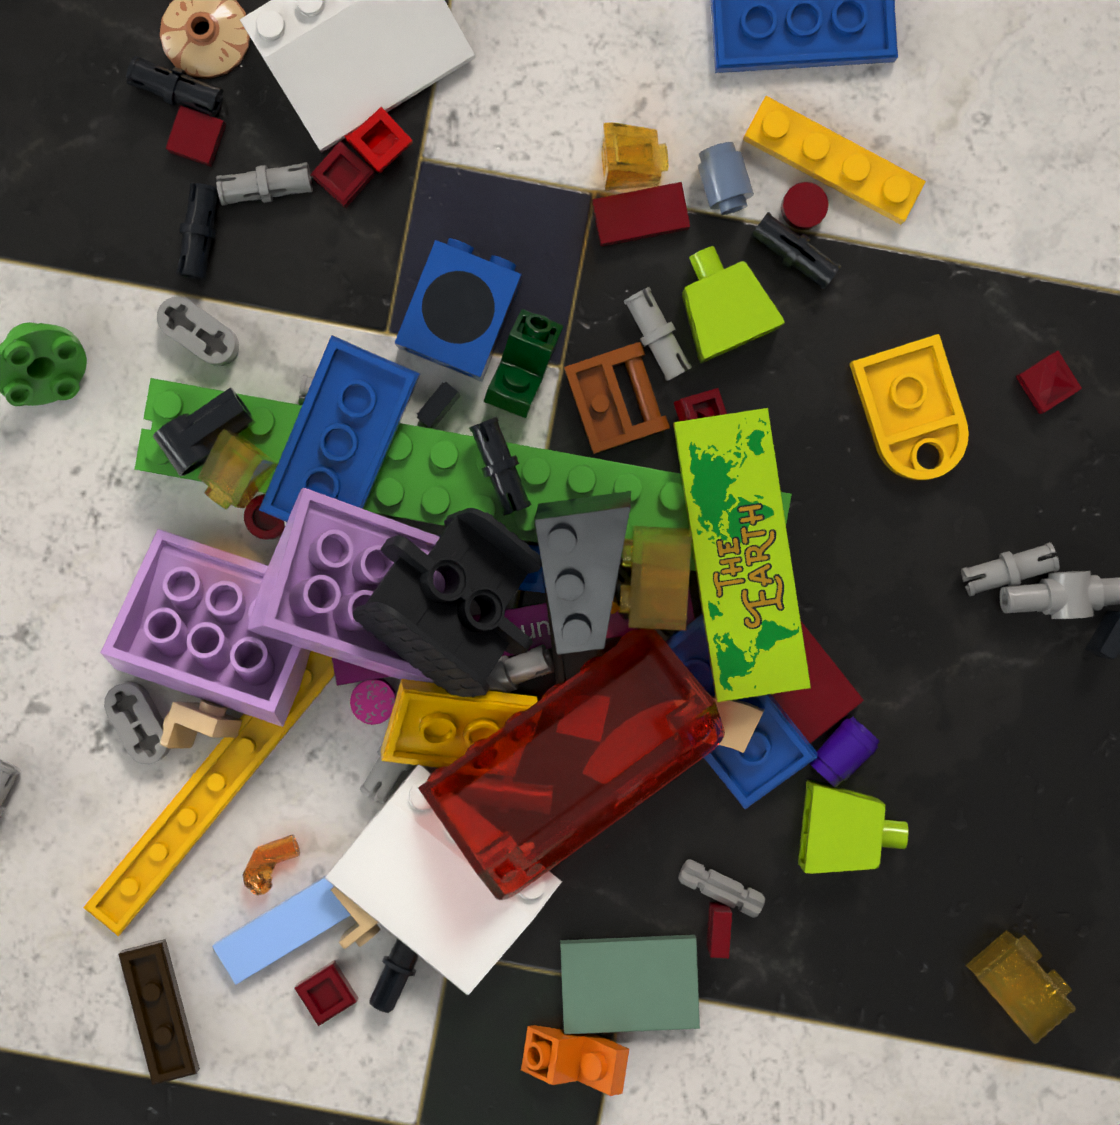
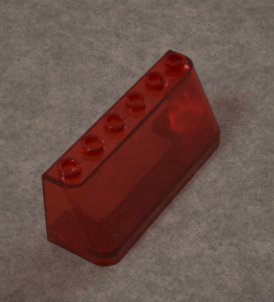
M648 622L639 630H632L626 633L619 640L618 645L601 657H594L582 666L580 672L568 681L548 689L542 699L526 711H519L508 718L504 726L494 734L474 742L467 749L466 753L452 764L436 769L418 789L479 878L496 899L504 900L521 892L712 752L723 740L725 730L714 699Z

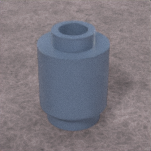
M733 142L720 143L699 153L701 163L698 165V170L710 209H720L721 215H727L748 206L746 200L751 198L754 193L742 153L736 151Z

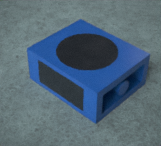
M449 238L447 244L435 240L398 332L395 345L398 349L482 382L521 286L522 275L515 272L517 265L504 258L491 255L488 261L472 255L474 248L459 240Z

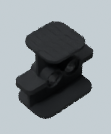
M467 508L447 516L444 520L446 529L428 555L403 536L397 535L388 538L381 547V552L394 563L366 604L356 607L353 611V618L367 632L375 635V638L384 642L389 649L398 653V656L407 660L411 666L420 670L424 676L433 680V683L445 689L446 692L460 697H475L486 695L489 691L490 686L486 679L504 651L514 655L527 653L533 643L532 639L505 618L504 614L505 608L526 576L539 571L542 562L540 555L536 551H533L524 541L522 542L515 533L510 532L504 524L494 519L491 514L479 509ZM435 571L440 572L445 580V588L442 593L435 588L433 583ZM472 600L478 603L481 610L478 622L473 619L470 613Z

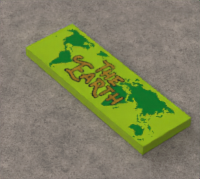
M768 408L674 422L716 701L723 702L811 688Z

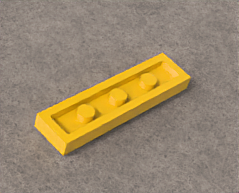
M765 96L742 139L900 225L905 222L926 182L768 96Z

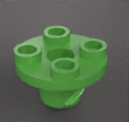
M27 322L15 326L0 344V392L2 395L5 396L11 405L19 407L24 405H44L57 400H69L76 396L80 389L79 383L84 376L87 365L86 353L79 339L71 331L58 325Z

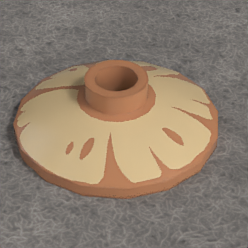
M173 0L161 19L160 39L164 53L175 67L185 70L187 75L191 77L212 79L226 75L242 62L249 49L250 36L240 21L241 18L246 16V12L236 0ZM202 21L208 22L209 30L205 34L198 35L194 32L196 24Z

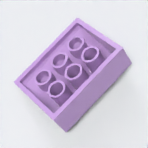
M302 488L261 582L247 630L400 680L408 679L433 683V680L424 676L420 670L415 669L407 660L398 656V653L389 649L384 642L375 638V635L367 632L359 622L355 621L353 611L356 607L366 604L394 563L381 552V547L388 538L397 535L403 536L428 555L440 537L315 491ZM435 571L433 583L435 588L442 593L445 588V580L440 572Z
M157 529L100 653L116 670L283 727L301 685L311 650L247 630L258 591L268 565Z

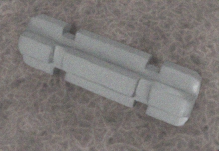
M691 859L686 860L680 870L678 879L681 884L694 890L698 887L702 894L729 907L734 908L738 906L740 912L752 918H756L764 906L765 897L762 893L749 887L745 890L741 883L712 869L706 871L704 865Z

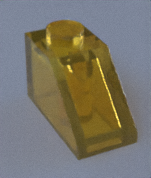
M614 122L603 123L600 147L605 191L659 186L661 172L668 171L669 164L666 143L658 144L657 130Z
M224 429L217 437L198 479L208 486L204 493L222 508L227 510L231 504L236 508H245L276 469L278 463L242 435Z

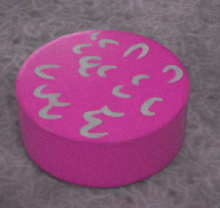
M383 679L362 681L351 694V710L355 717L363 723L371 725L380 724L391 716L396 692Z

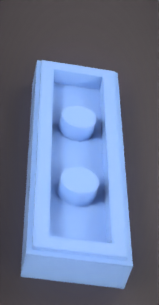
M326 876L214 943L212 947L235 985L350 916V913L331 891L333 885L325 879Z

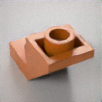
M531 1025L527 1027L521 1071L551 1085L579 1081L609 1096L623 1094L629 1048L596 1034H564L563 1029Z

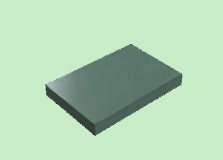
M695 935L560 940L564 1034L700 1029L697 943Z

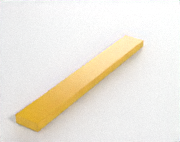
M310 651L301 685L283 727L247 714H243L239 718L242 720L238 736L224 737L86 903L83 907L117 936L127 928L335 676L332 657Z

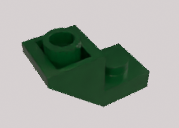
M521 309L509 334L500 364L489 384L483 402L527 418L564 325L551 321L543 315Z

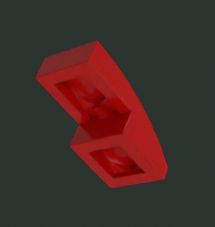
M382 107L354 132L344 136L345 140L378 173H381L413 143V140Z

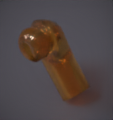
M293 834L260 845L254 849L243 872L244 885L250 889L251 893L254 895H264L269 892L273 886L271 875L275 865L300 856L299 845Z

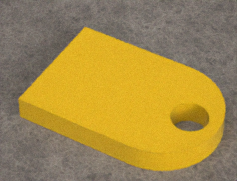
M939 334L849 363L877 452L881 460L891 471L911 480H928L948 473L959 463L968 444V424ZM924 443L932 444L939 452V462L933 469H925L917 461V451Z

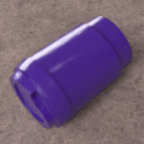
M854 717L847 718L817 750V758L809 764L831 785L837 788L843 780L846 781L876 752L880 741Z

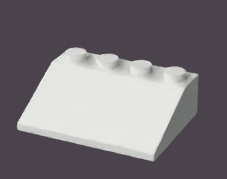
M270 0L240 19L321 153L345 139L344 136L348 133L354 132L380 107L386 112L392 110L476 58L445 0Z
M419 764L410 772L325 877L327 881L466 995L473 991L532 922L562 882Z

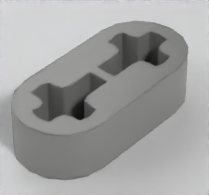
M171 297L160 305L157 311V322L160 329L200 359L214 366H224L230 364L236 358L239 352V341L236 334L190 300L183 297ZM185 307L188 308L185 316L196 324L192 332L180 325L176 326L174 330L171 328L174 320L169 316L174 309L182 312ZM205 331L215 338H219L222 333L226 335L223 343L228 348L224 354L220 352H214L212 356L208 354L211 346L200 339Z
M136 682L122 683L110 689L105 697L104 708L128 754L133 760L141 764L155 763L164 758L170 749L161 746L160 742L154 746L156 754L151 749L143 751L139 746V743L144 740V735L139 728L140 724L148 736L156 734L161 741L164 720L148 691ZM122 691L126 696L134 694L137 697L138 702L132 706L138 718L137 721H135L129 710H119L117 704L123 700L120 694Z

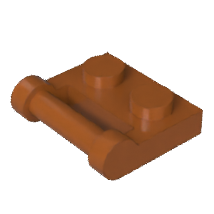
M642 342L564 367L593 455L670 429L666 415L661 416L642 357L646 355ZM624 363L644 419L643 423L632 426L613 370L614 366Z

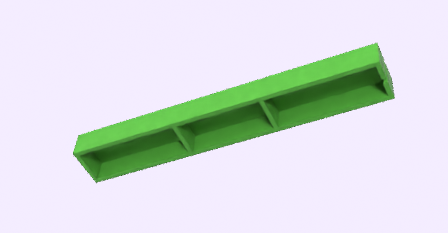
M150 378L143 419L151 421L152 426L151 430L141 429L134 470L266 493L302 405L237 394L251 412L256 423L214 450L216 454L204 465L180 477L153 438L154 433L178 416L186 413L192 414L224 391ZM400 423L364 507V510L377 514L444 525V520L450 514L467 508H475L491 514L494 519L504 524L510 532L515 533L519 539L538 542L535 515L539 503L631 491V508L621 558L696 571L681 474L506 442L511 456H517L519 464L515 467L528 500H530L532 505L504 516L489 476L484 477L482 472L485 464L474 436ZM781 492L785 523H787L792 494Z

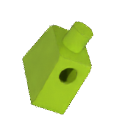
M714 246L705 248L689 257L699 281L686 286L682 292V297L700 364L776 331L785 324L783 317L744 261L724 269Z
M807 780L798 865L805 873L810 874L877 869L880 865L882 847L906 848L908 843V823L884 820L885 804L878 798L840 787L835 788L833 785L815 780Z

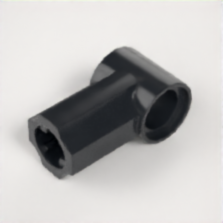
M229 388L192 414L180 415L166 423L154 433L153 438L181 477L204 465L216 454L214 450L256 422L242 399L234 389Z

